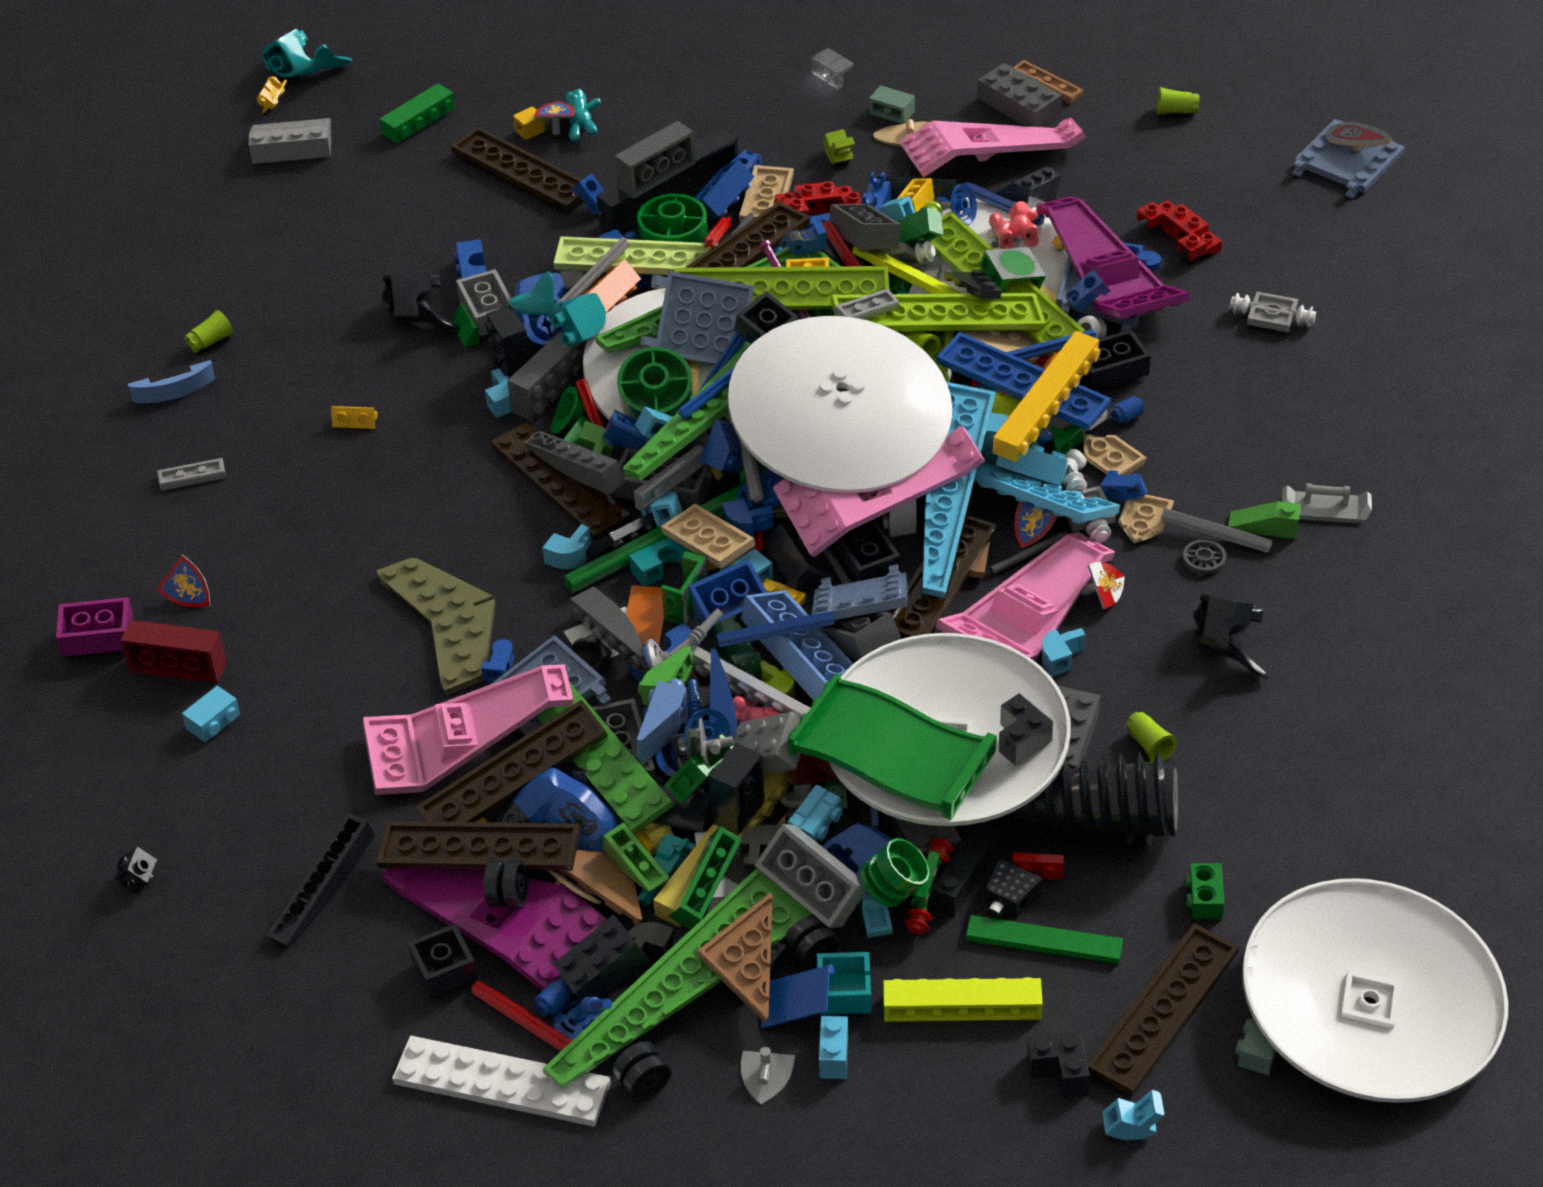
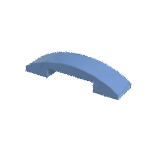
M211 360L190 366L191 372L150 383L149 378L129 383L128 388L132 402H163L183 397L203 388L215 379Z

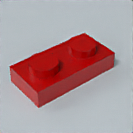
M1013 852V865L1042 878L1063 879L1064 855Z

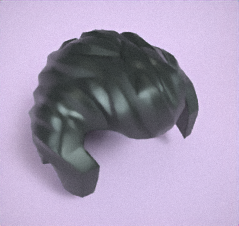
M596 635L579 638L570 647L574 653L596 672H599L603 665L611 661L612 651L606 645H603Z

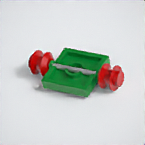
M936 838V840L930 841L929 845L932 849L926 852L928 857L926 861L929 865L930 875L922 886L912 892L911 906L915 908L908 910V915L911 919H906L904 923L908 930L914 934L928 932L929 926L926 922H930L933 919L927 911V907L938 875V866L949 863L951 858L947 853L954 851V847L944 838Z

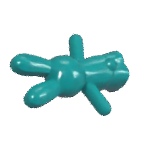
M581 89L568 92L565 95L567 104L573 107L574 117H561L560 120L569 119L571 124L569 131L570 140L577 142L580 138V130L586 129L589 135H596L597 127L591 121L589 112L599 106L601 100L595 98L587 103L586 95Z

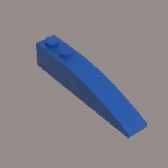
M711 649L710 709L717 710L726 717L730 725V736L733 737L734 741L738 727L734 702L716 649ZM710 715L709 721H711L712 723L718 720L714 716Z

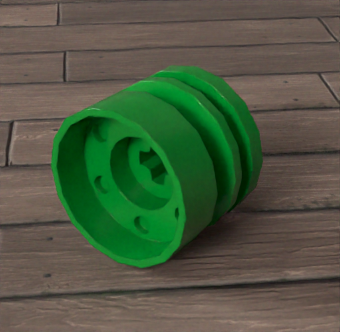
M897 838L889 841L876 855L863 864L860 871L861 881L865 890L874 900L886 907H896L901 904L912 892L922 886L930 875L929 865L920 850L911 842Z

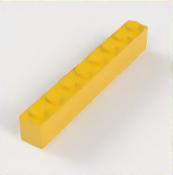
M1079 331L1073 333L993 437L992 453L1013 462H1017L1022 455H1026L1032 441L1035 442L1042 428L1047 427L1051 416L1057 414L1061 403L1067 401L1070 391L1073 387L1076 388L1083 374L1086 375L1092 362L1098 360L1100 356V349H1098L1099 339Z

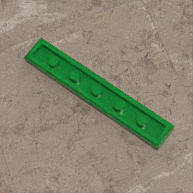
M974 915L970 916L966 934V941L1119 964L1123 945V938Z

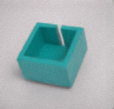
M869 952L817 954L818 968L830 964L834 967V974L829 977L827 1012L819 1015L871 1013Z

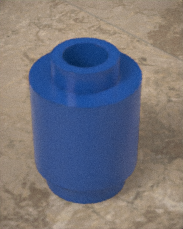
M1131 396L1114 405V408L1110 410L1112 419L1116 424H1126L1143 415L1144 404L1140 398Z
M562 979L552 981L535 998V1007L541 1015L553 1017L570 1001L573 991L566 981Z

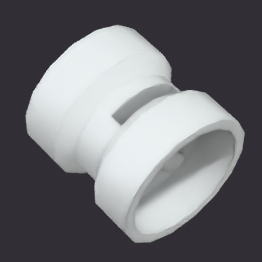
M1071 449L1066 453L1064 459L1069 460V464L1064 478L1069 473L1082 470L1086 465V458L1080 451Z

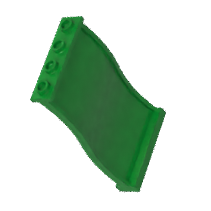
M836 673L831 681L826 682L821 695L813 700L808 713L802 715L798 727L790 732L787 743L789 744V755L793 757L796 753H801L825 760L848 770L893 796L921 807L940 811L942 817L952 820L996 753L997 736L989 732L985 736H980L950 727L886 693L859 683L842 680L841 674Z

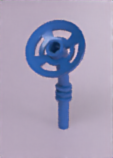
M959 184L953 189L951 201L940 196L934 198L935 202L939 203L943 210H952L959 219L968 215L965 220H962L966 225L974 221L977 213V200L973 190L967 184ZM966 195H967L968 198H969L970 208H968V207H969V204H968L967 199L965 198Z
M690 679L687 682L689 692L687 705L690 718L684 730L686 745L687 730L691 728L693 723L692 729H699L700 718L703 721L706 741L717 739L720 734L719 729H722L724 737H730V725L726 717L717 710L702 709V702L698 696L697 681ZM703 715H712L718 720L712 723L711 721L703 720Z
M586 997L582 1002L580 999L569 1001L555 1014L554 1028L571 1040H574L584 1028L588 1027L592 1021L604 1012L603 1010L612 1007V1001L610 999H598L597 997ZM570 1006H576L570 1009L567 1014H562ZM564 1023L569 1030L574 1031V1034L564 1030L561 1024Z

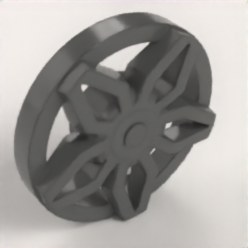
M1205 539L1195 540L1184 548L1183 562L1189 568V571L1193 573L1216 574L1225 565L1226 552L1220 544ZM1200 546L1197 550H1191L1194 547ZM1210 547H1213L1218 551H1212Z

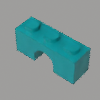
M668 537L629 555L630 569L643 586H649L664 579V563L676 562L682 567V556L685 551L694 552Z

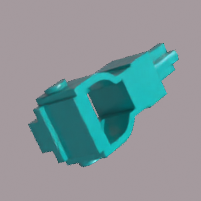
M668 833L661 841L654 860L670 879L696 845L689 842L687 838L681 839ZM667 882L650 893L642 889L638 896L639 903L644 907H650L658 892L662 890Z

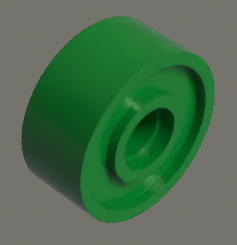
M683 194L657 196L642 205L638 212L639 240L706 243L704 241L708 235L706 209L700 201L691 196Z
M647 347L638 350L623 362L618 372L617 386L621 408L626 415L638 420L644 406L673 417L693 395L692 374L689 365L682 356L667 348Z

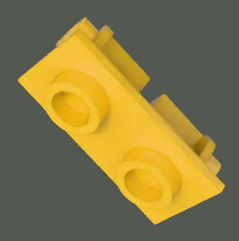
M274 76L267 79L264 88L257 97L258 104L264 106L262 113L269 108L272 110L277 105V98L285 91L283 87L287 82L286 80L280 83Z
M331 406L332 427L375 429V419H377L378 414L377 411H374V408Z

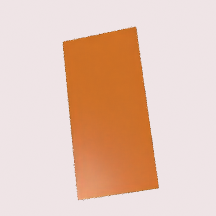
M631 586L626 615L635 627L642 645H646L648 639H653L658 645L660 643L664 621L661 587Z

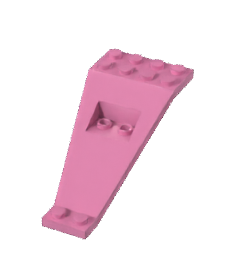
M1072 118L1061 121L1055 128L931 121L930 123L923 124L915 133L905 136L899 143L921 175L925 177L957 155L974 154L978 161L981 162L982 160L986 161L996 153L1067 149L1085 139L1086 136Z
M961 425L946 437L939 453L925 468L899 484L870 492L836 493L805 487L784 478L773 489L808 552L815 557L848 531L969 474L985 462L967 430Z
M1079 532L1067 534L963 613L938 619L935 628L943 633L974 635L1003 643L1036 662L1042 653L1044 637L1048 632L1058 629L1091 579L1087 565L1095 562L1110 561L1113 559L1115 552Z
M565 664L539 666L446 702L435 704V706L411 715L363 717V729L375 795L424 792L548 707L572 706L573 696Z

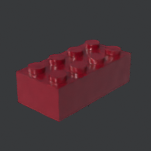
M130 620L121 638V644L130 672L218 684L227 664L219 631Z

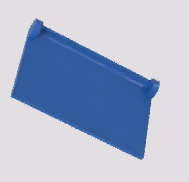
M830 964L770 981L768 1021L766 1023L762 1021L761 1028L764 1029L827 1012L829 977L834 974V967Z

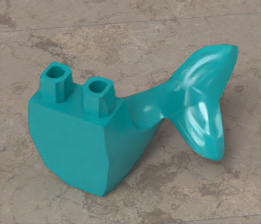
M298 29L291 31L262 49V57L267 69L286 78L304 77L320 69L339 68L353 62L348 57L334 56L325 44L320 45L315 52L314 58L310 59L303 50V47L306 45L305 41L308 38L303 30L298 31Z
M550 271L546 272L539 279L532 291L516 296L508 301L509 305L519 313L545 315L551 318L550 321L553 327L558 328L562 326L565 331L561 335V341L564 346H575L593 338L604 329L606 323L605 307L597 293L584 294L560 303H554L555 284Z

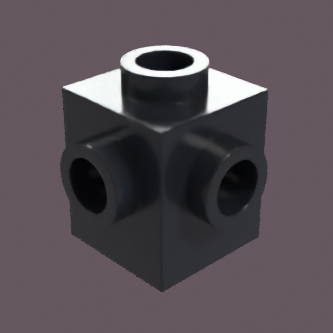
M135 847L118 861L116 865L118 870L114 879L132 891H136L142 886H147L153 878L154 874L152 871L157 859L139 847Z

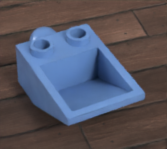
M671 679L668 683L658 681L655 690H650L648 703L650 704L636 743V760L641 766L671 741L672 736L679 734L686 708V688L679 679Z

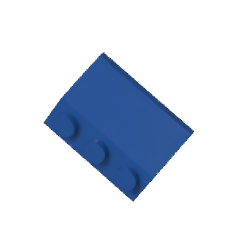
M739 159L722 167L695 196V199L704 205L707 220L721 219L728 212L726 208L729 205H734L740 198L738 195L741 192L744 193L752 185L750 182L755 176Z
M615 409L602 436L605 442L611 446L617 447L619 445L625 449L627 447L641 450L651 439L643 436L635 427L636 419Z
M715 419L700 462L721 471L740 474L744 464L739 437L732 422Z
M750 559L688 586L693 612L699 625L716 609L723 613V616L707 633L740 619L746 595L767 593Z

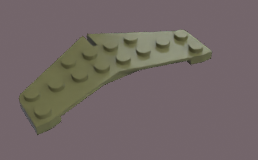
M409 558L376 570L377 577L388 590L392 589L430 622L433 629L441 688L447 696L481 683L483 681L481 667L483 661L488 662L496 606L493 596L417 558Z

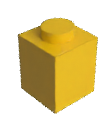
M533 106L513 115L515 132L525 140L545 131V118H534L537 110Z

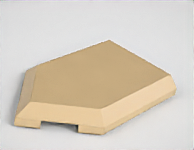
M1084 434V456L1086 460L1106 475L1109 470L1117 471L1119 475H1129L1143 466L1147 460V457L1116 435L1093 437V435Z
M1147 494L1138 500L1126 501L1118 524L1134 544L1162 534L1166 522L1161 520L1162 513L1166 508L1172 509L1174 501Z

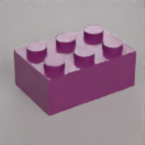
M129 598L59 604L56 639L62 657L123 651L121 638L129 621L134 619Z

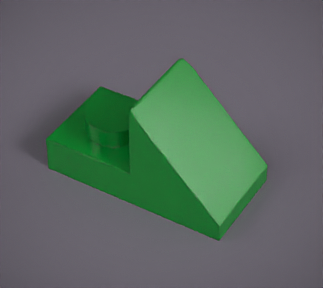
M1051 424L1050 433L1053 435V438L1050 440L1052 452L1056 451L1066 455L1069 450L1074 449L1084 440L1085 429L1073 424L1063 431Z

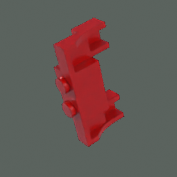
M833 182L797 185L792 193L775 194L773 204L775 205L780 202L810 216L830 213L831 204H862V197L859 192H853L850 186L835 187Z
M1167 200L1159 205L1151 202L1137 209L1138 221L1146 218L1148 220L1147 228L1149 229L1162 223V230L1178 241L1177 250L1179 252L1185 249L1189 251L1188 259L1190 261L1204 254L1214 255L1222 250V240L1209 231V224L1183 204L1175 206Z

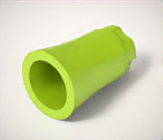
M1159 87L1156 106L1157 115L1198 112V94Z
M216 310L209 318L185 335V341L191 350L197 353L233 335L234 332L224 314Z
M896 331L917 344L931 359L937 355L940 348L938 336L924 331Z
M1135 712L1129 717L1126 723L1127 730L1143 748L1152 762L1158 751L1163 761L1173 754L1177 747L1175 736L1165 731L1144 712Z

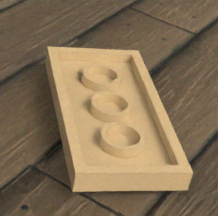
M754 165L752 174L755 177L751 180L750 183L752 185L746 192L739 215L740 222L750 212L754 213L755 219L772 207L775 194L789 193L794 169Z
M697 504L692 505L661 526L664 535L697 555L706 557L707 561L721 569L755 546L753 537Z

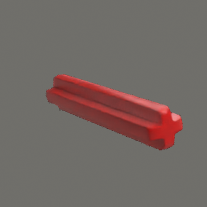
M586 379L576 381L575 385L590 423L605 429Z

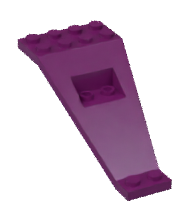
M1066 197L1036 205V211L1050 219L1079 279L1081 280L1094 270L1110 289L1107 295L1103 296L1101 294L1091 302L1095 311L1103 313L1104 316L1116 317V320H1127L1131 315L1141 316L1145 315L1147 311H1161L1166 306H1180L1181 302L1189 301V292L1164 285L1082 199Z
M388 868L383 873L380 879L399 895L447 925L456 924L460 933L505 960L541 991L560 975L553 963L606 920L604 916L568 887L529 878L528 897L523 907H489L484 894L485 870ZM486 917L491 918L493 920V923H489L486 920Z

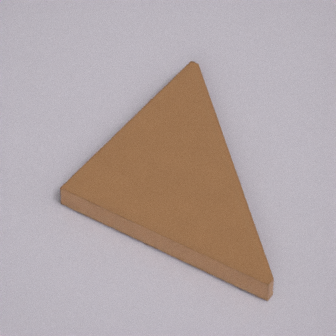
M577 850L573 871H557L564 877L568 875L577 881V885L592 896L596 894L605 901V905L618 914L624 913L636 926L641 924L642 916L635 882L621 871L605 852Z
M771 893L767 894L697 951V956L764 1023L768 1021L773 900Z

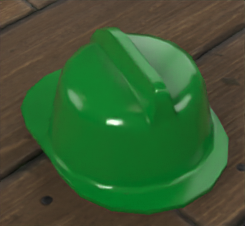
M570 386L566 388L560 397L550 427L552 434L560 433L567 425L574 426L580 416L584 417L585 409L575 387Z

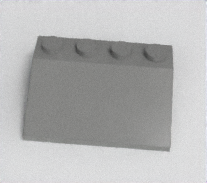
M331 119L253 125L249 132V150L252 164L331 157Z

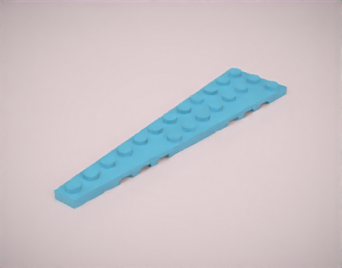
M946 382L952 404V417L948 435L962 425L981 453L996 392ZM977 468L969 474L926 494L923 594L945 598Z
M986 462L977 467L974 481L978 482L980 487L996 489L997 493L1001 495H1012L1019 502L1033 503L1035 508L1051 510L1052 514L1056 516H1067L1074 523L1084 524L1085 521H1096L1098 518H1108L1110 515L1119 513L1120 505L1097 497L1092 499L1082 498L1081 492L1075 490L1061 491L1062 486L1056 484L1042 485V480Z

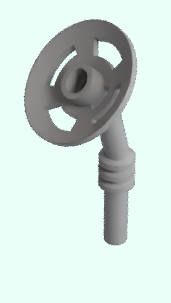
M716 609L700 626H696L688 634V639L669 653L667 651L662 652L659 645L653 639H648L646 651L651 669L683 647L699 645L700 641L707 636V632L723 616V613Z

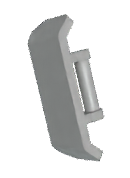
M1306 483L1305 492L1294 491L1289 486L1282 489V502L1301 504L1299 519L1362 523L1368 518L1372 510V495L1367 491L1358 496L1350 495V486H1317Z

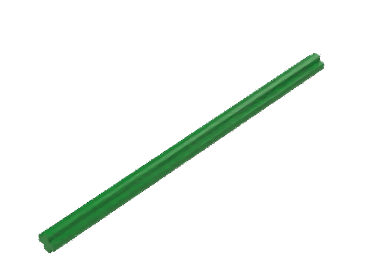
M741 484L699 506L719 518L722 517V503L738 500L736 493L741 488ZM744 492L743 498H744L745 503H746V501H747V496H746V493ZM661 526L564 575V584L571 594H574L630 564L629 555L668 537L662 533Z

